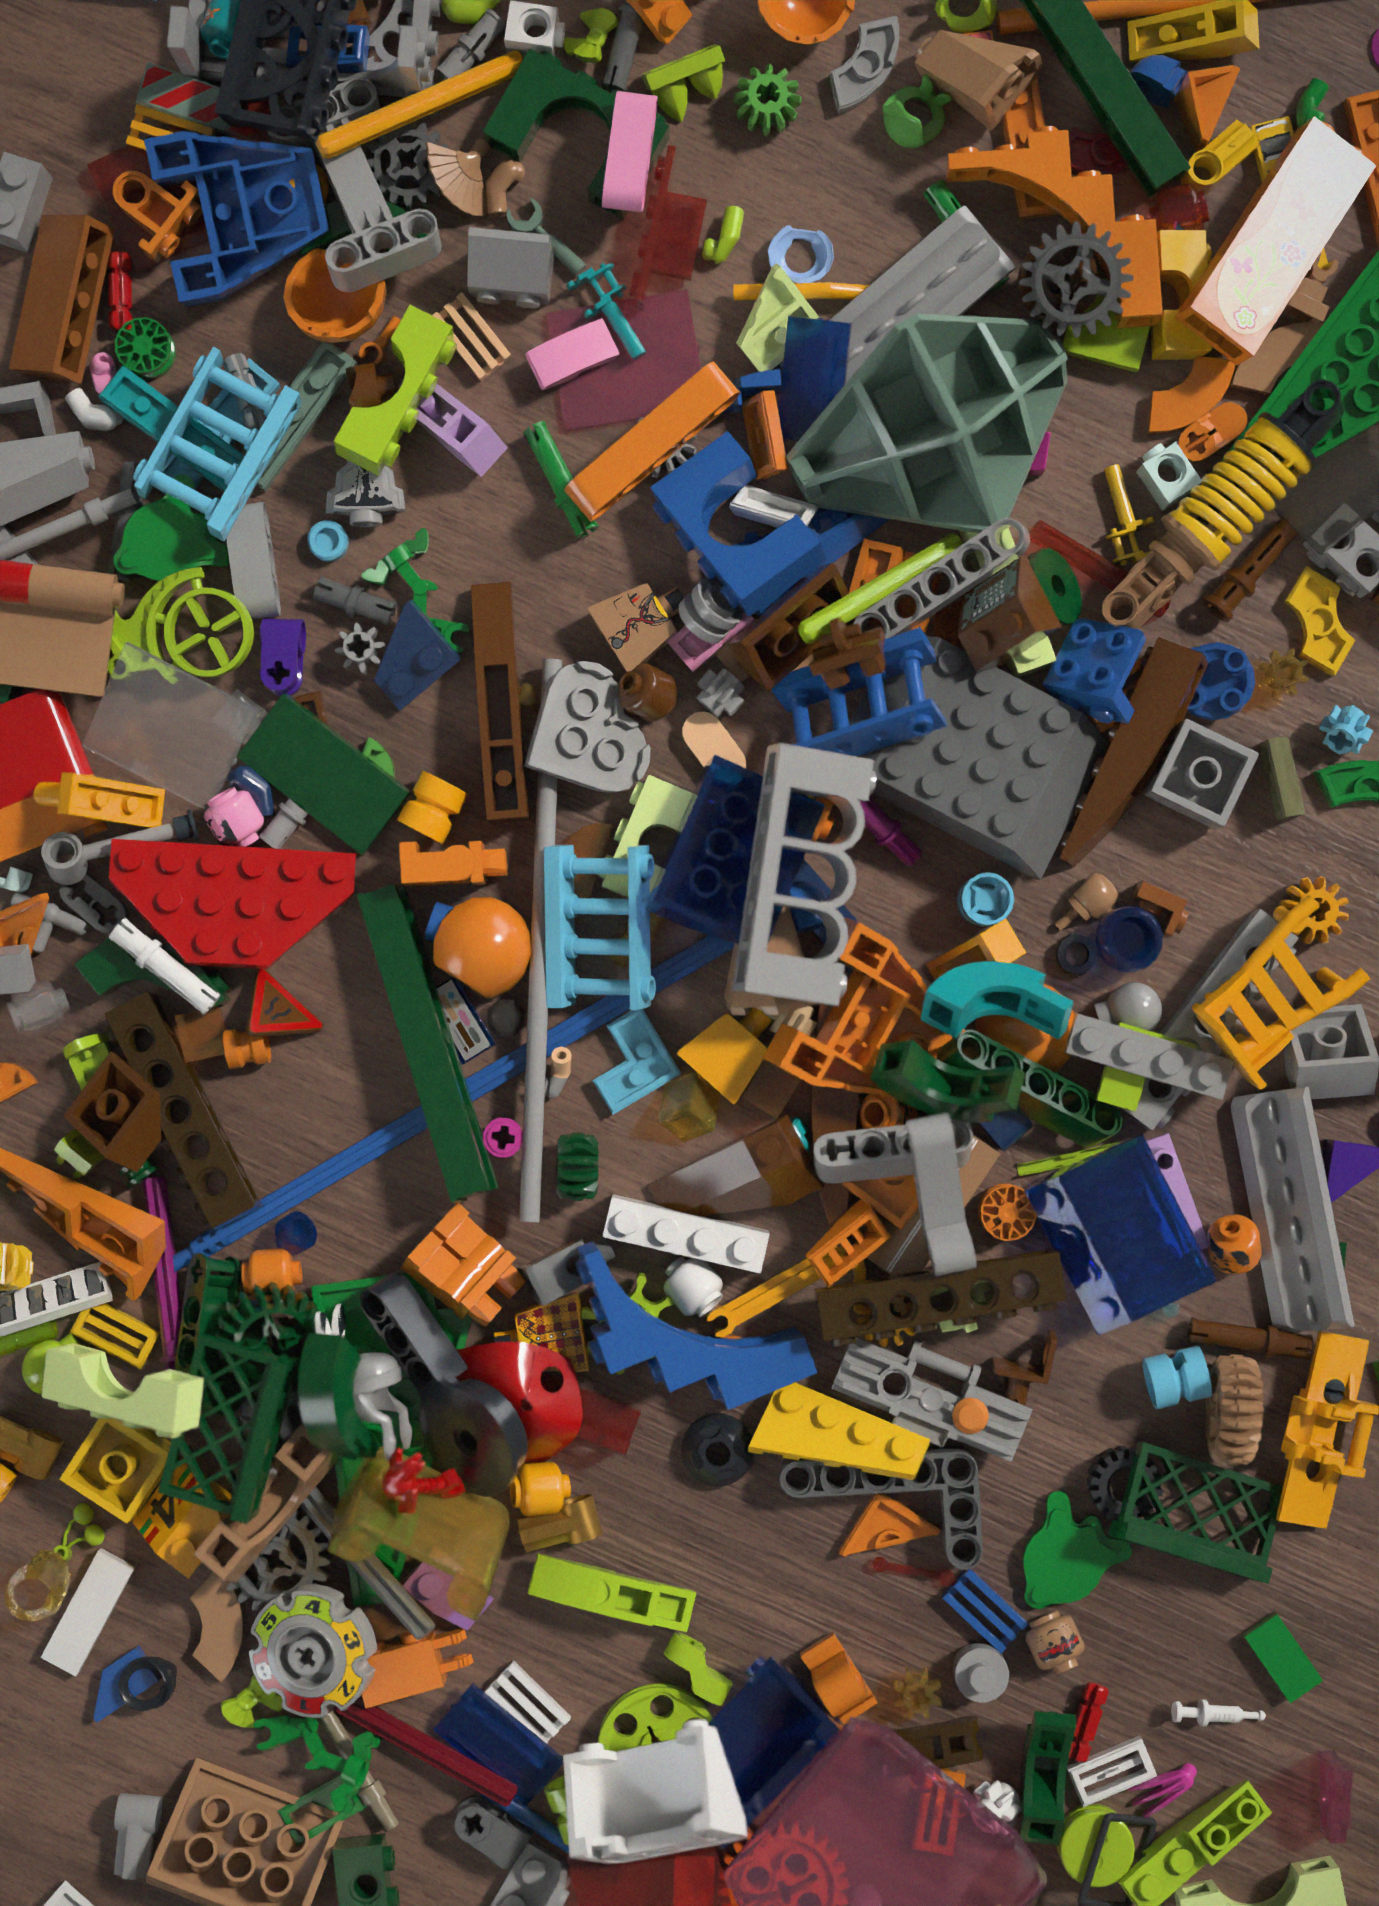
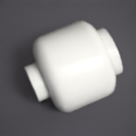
M680 1257L665 1271L668 1278L664 1284V1293L666 1296H671L674 1305L686 1316L697 1314L699 1317L706 1315L723 1297V1294L720 1292L723 1287L721 1277L704 1260L690 1258L686 1261L683 1257Z

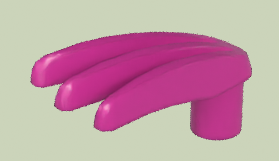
M1185 1763L1180 1770L1158 1775L1155 1778L1128 1788L1126 1791L1142 1790L1162 1784V1786L1132 1801V1805L1136 1806L1165 1793L1168 1794L1142 1813L1143 1817L1148 1818L1193 1786V1779L1197 1774V1770L1194 1765Z

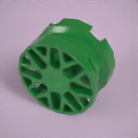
M147 317L134 318L126 322L118 331L115 339V352L122 365L139 378L144 380L146 378L157 379L166 375L173 367L176 358V345L171 335L156 320ZM131 325L132 328H130L129 330H127V329H126L127 326Z

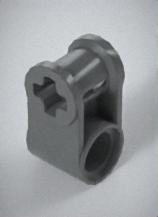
M479 1795L465 1798L457 1809L455 1819L457 1836L482 1852L493 1863L506 1870H510L534 1835L530 1828ZM475 1813L481 1816L480 1821L476 1820L472 1825L467 1823V1817L472 1818Z

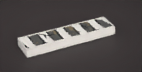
M97 1262L32 1283L21 1290L1 1293L0 1337L113 1301L110 1278L98 1270L102 1263Z

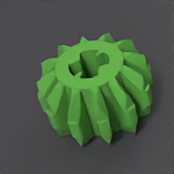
M770 63L765 67V74H761L753 66L750 69V79L742 77L739 79L738 87L741 91L734 94V103L740 106L737 110L738 119L744 120L749 118L747 123L749 131L756 129L759 124L762 125V133L765 136L769 135L770 126L772 125L782 133L785 131V120L795 122L797 119L795 108L801 106L802 100L801 96L795 94L799 84L796 80L786 81L788 77L786 68L780 70L775 75L773 74V66ZM769 95L774 97V101L769 100L766 105L761 103V98L766 100Z

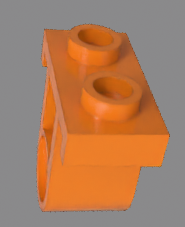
M138 171L124 172L116 178L113 184L114 199L131 220L154 236L149 243L142 238L138 246L145 255L158 264L163 256L168 258L176 250L180 242L178 236L186 225L192 226L201 216L203 210L198 189L185 180L181 186L185 195L179 201L145 174ZM137 188L145 190V196L140 202L135 204L127 202L128 195L132 190Z
M834 1632L829 1633L799 1653L801 1659L811 1672L813 1685L822 1702L834 1718L839 1716L843 1725L877 1704V1699Z

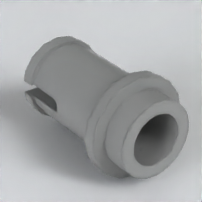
M290 798L285 804L282 802L279 804L280 811L263 833L261 832L259 835L262 840L275 849H282L283 844L298 825L306 823L304 818L308 813Z

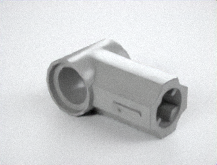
M123 1792L119 1795L114 1821L115 1830H118L114 1874L119 1875L122 1879L137 1880L139 1878H146L152 1863L155 1834L158 1832L161 1821L162 1796Z

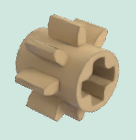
M807 1006L779 1015H767L774 1020L769 1030L776 1033L781 1023H784L811 1036L818 1024L811 1020L816 1010Z

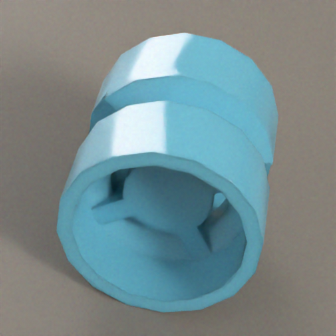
M990 872L978 874L964 882L959 889L956 899L957 909L962 918L971 925L984 927L997 924L1006 919L1012 911L1014 904L1013 889L1008 881L1000 875Z
M1198 1345L1176 1350L1173 1358H1169L1163 1353L1142 1359L1146 1386L1151 1402L1156 1410L1178 1405L1182 1397L1192 1402L1212 1396L1207 1364Z

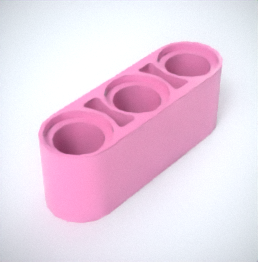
M617 91L603 186L602 208L643 212L657 113V96Z

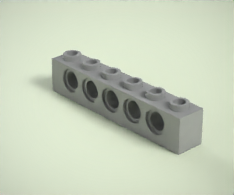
M1261 909L1252 910L1159 1034L1198 1045L1197 1050L1218 1056L1222 1050L1209 1033L1205 1034L1199 1030L1197 1026L1198 1018L1192 1009V1005L1194 1003L1202 1004L1206 1000L1204 998L1206 993H1213L1226 980L1235 975L1246 962L1248 950L1252 947L1257 948L1278 922ZM1291 933L1285 939V942L1295 955L1297 950L1293 948V945L1299 938ZM1273 955L1263 965L1269 976L1277 967L1282 969ZM1252 981L1241 992L1248 1003L1253 998L1257 1001L1262 998V995ZM1230 1007L1219 1018L1228 1031L1230 1030L1233 1033L1242 1025ZM1146 1078L1136 1112L1121 1107L1118 1108L1145 1129L1153 1131L1156 1126L1163 1128L1175 1112V1109L1171 1107L1180 1094L1187 1096L1191 1092L1190 1090L1167 1084L1165 1093L1160 1097H1154L1148 1089L1150 1078Z

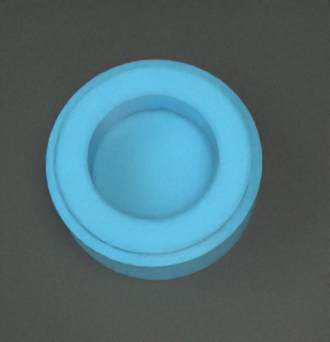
M330 520L321 521L315 524L309 531L308 547L319 560L334 562L346 554L349 547V538L346 531L337 522Z

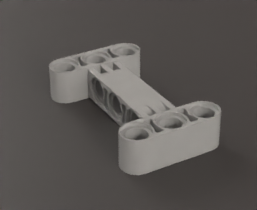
M355 78L336 85L335 89L330 91L327 104L328 118L330 119H328L326 128L321 130L320 135L380 109L376 87L371 81L364 78ZM304 98L294 102L295 108H292L289 104L280 107L281 113L288 118L299 116ZM363 103L366 104V105L360 106V107L357 106V105L363 104ZM268 131L271 143L311 148L313 153L316 152L350 227L352 235L330 244L325 254L332 283L337 289L344 292L357 291L427 263L439 255L442 244L435 216L427 210L416 209L393 218L360 145L330 159L322 157L317 149L316 141L291 135L282 136L283 134ZM418 234H429L424 238H414ZM384 248L391 249L386 253H377L379 250ZM346 263L353 264L349 268H339L340 266Z

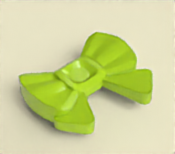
M595 8L580 14L581 20L590 30L586 39L564 38L563 44L569 56L575 54L577 58L588 63H597L602 59L601 47L605 45L608 33L619 24L614 13L605 8Z
M253 1675L249 1687H246L235 1698L221 1702V1711L230 1723L240 1727L254 1728L253 1723H255L251 1708L258 1702H261L274 1711L280 1712L283 1699L276 1692L266 1694L255 1675Z

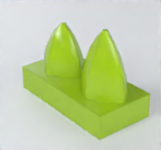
M713 44L641 73L646 89L650 90L653 96L658 97L657 104L671 118L681 122L685 116L688 102L685 77H689L692 85L701 94L711 99H716L723 82L721 63L725 61L720 45Z

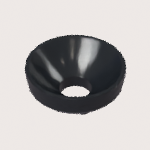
M716 1412L706 1414L697 1418L684 1434L681 1447L683 1463L687 1471L703 1484L715 1487L730 1485L743 1477L751 1466L754 1453L749 1452L748 1446L752 1436L743 1422L732 1415ZM713 1442H723L730 1450L729 1459L721 1465L710 1463L706 1457V1449Z

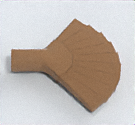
M477 139L469 152L465 153L426 142V158L429 171L441 194L461 212L471 216H488L486 192L482 181L480 163L490 150L489 143L484 139Z

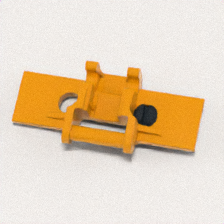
M1318 1331L1306 1388H1301L1299 1395H1293L1281 1451L1286 1453L1285 1459L1289 1460L1276 1520L1327 1529L1339 1475L1365 1477L1366 1469L1363 1468L1374 1415H1379V1405L1357 1400L1369 1340ZM1358 1412L1347 1463H1345L1344 1454L1333 1449L1338 1421L1352 1422V1419H1355V1415ZM1311 1460L1319 1462L1320 1469L1318 1474L1308 1479L1306 1475L1307 1465Z

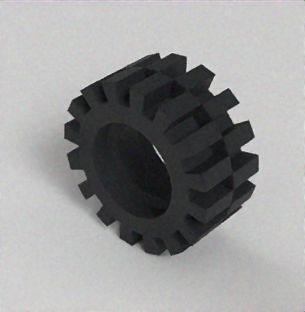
M1118 1446V1449L1115 1450L1112 1448L1106 1449V1454L1102 1457L1098 1455L1094 1459L1096 1461L1093 1467L1090 1466L1088 1470L1090 1474L1089 1479H1086L1087 1487L1089 1488L1088 1494L1099 1511L1110 1520L1113 1518L1118 1521L1123 1503L1122 1499L1112 1495L1110 1480L1120 1470H1131L1136 1448L1133 1447L1129 1449L1126 1446ZM1147 1457L1144 1470L1151 1482L1159 1477L1160 1474L1156 1464ZM1160 1484L1154 1490L1158 1497H1163L1164 1490ZM1147 1493L1136 1499L1132 1516L1137 1518L1143 1516L1146 1518L1151 1515L1149 1511L1154 1506Z

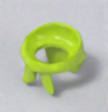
M937 0L935 11L937 16L945 21L953 31L965 34L984 30L991 25L997 13L998 2L997 0H980L978 10L968 17L954 15L949 8V0Z

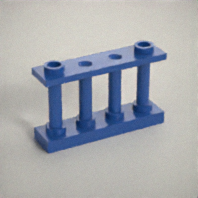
M921 627L885 639L883 651L886 666L883 673L871 677L864 676L859 662L846 665L851 675L850 682L831 690L821 677V674L813 676L808 665L792 671L772 688L774 695L787 712L792 711L796 738V744L793 745L856 757L947 727L946 719L933 699L925 700L920 668L935 663L936 656L933 646ZM905 673L909 706L887 713L883 680ZM867 686L871 718L849 726L845 693ZM829 699L834 731L812 738L808 706Z

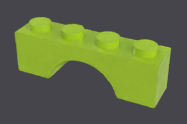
M409 305L391 337L393 354L398 358L405 370L403 383L398 392L381 405L369 408L352 407L334 440L336 455L377 476H380L385 465L388 467L393 465L400 451V445L397 443L404 431L410 433L415 426L419 416V411L416 409L423 397L428 399L432 395L438 381V377L435 374L441 363L447 365L454 355L457 343L453 342V326Z

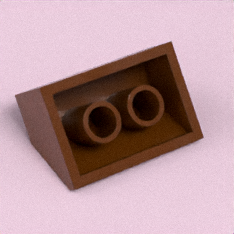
M828 563L816 567L808 575L801 578L779 600L772 603L750 625L739 631L736 637L728 643L739 667L768 692L812 654L813 649L822 646L820 639L811 644L804 642L797 628L805 619L849 594L836 565Z

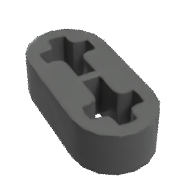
M85 874L77 882L81 884L86 881L87 884L84 890L93 897L90 902L81 897H76L73 900L71 896L74 890L70 887L71 885L60 884L59 893L64 903L98 931L111 934L124 918L129 920L127 906L94 877ZM99 903L108 909L116 906L115 916L119 919L116 924L108 922L103 925L102 921L105 916L96 909Z

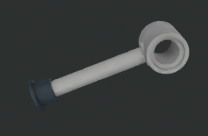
M189 809L187 810L188 814L172 818L173 822L87 845H82V842L71 833H54L44 841L41 854L51 879L58 884L71 885L79 882L85 876L88 869L87 861L111 854V839L162 842L174 838L182 841L193 837L195 841H198L199 837L192 811ZM62 855H74L73 858L66 863L56 862V860Z

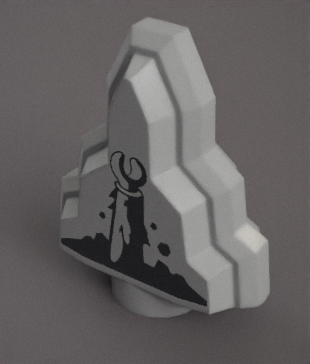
M347 460V464L337 471L335 488L327 491L326 513L350 516L351 526H381L383 524L382 515L406 511L404 491L395 486L394 473L387 466L384 467L380 476H377Z

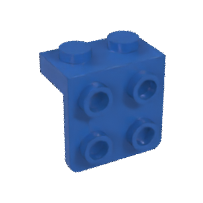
M1083 618L1077 619L1071 626L1043 685L1050 696L1083 712L1084 715L1092 716L1103 723L1115 721L1128 724L1135 710L1123 693L1122 688L1146 641V637L1139 629L1124 626L1116 627L1109 623Z

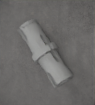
M487 9L483 17L467 35L462 33L457 39L459 44L444 62L436 68L438 74L444 80H447L469 70L476 61L481 62L486 56L484 51L506 29V23L494 11Z

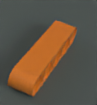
M714 361L710 362L574 477L565 487L564 491L591 522L596 520L727 409L741 392Z

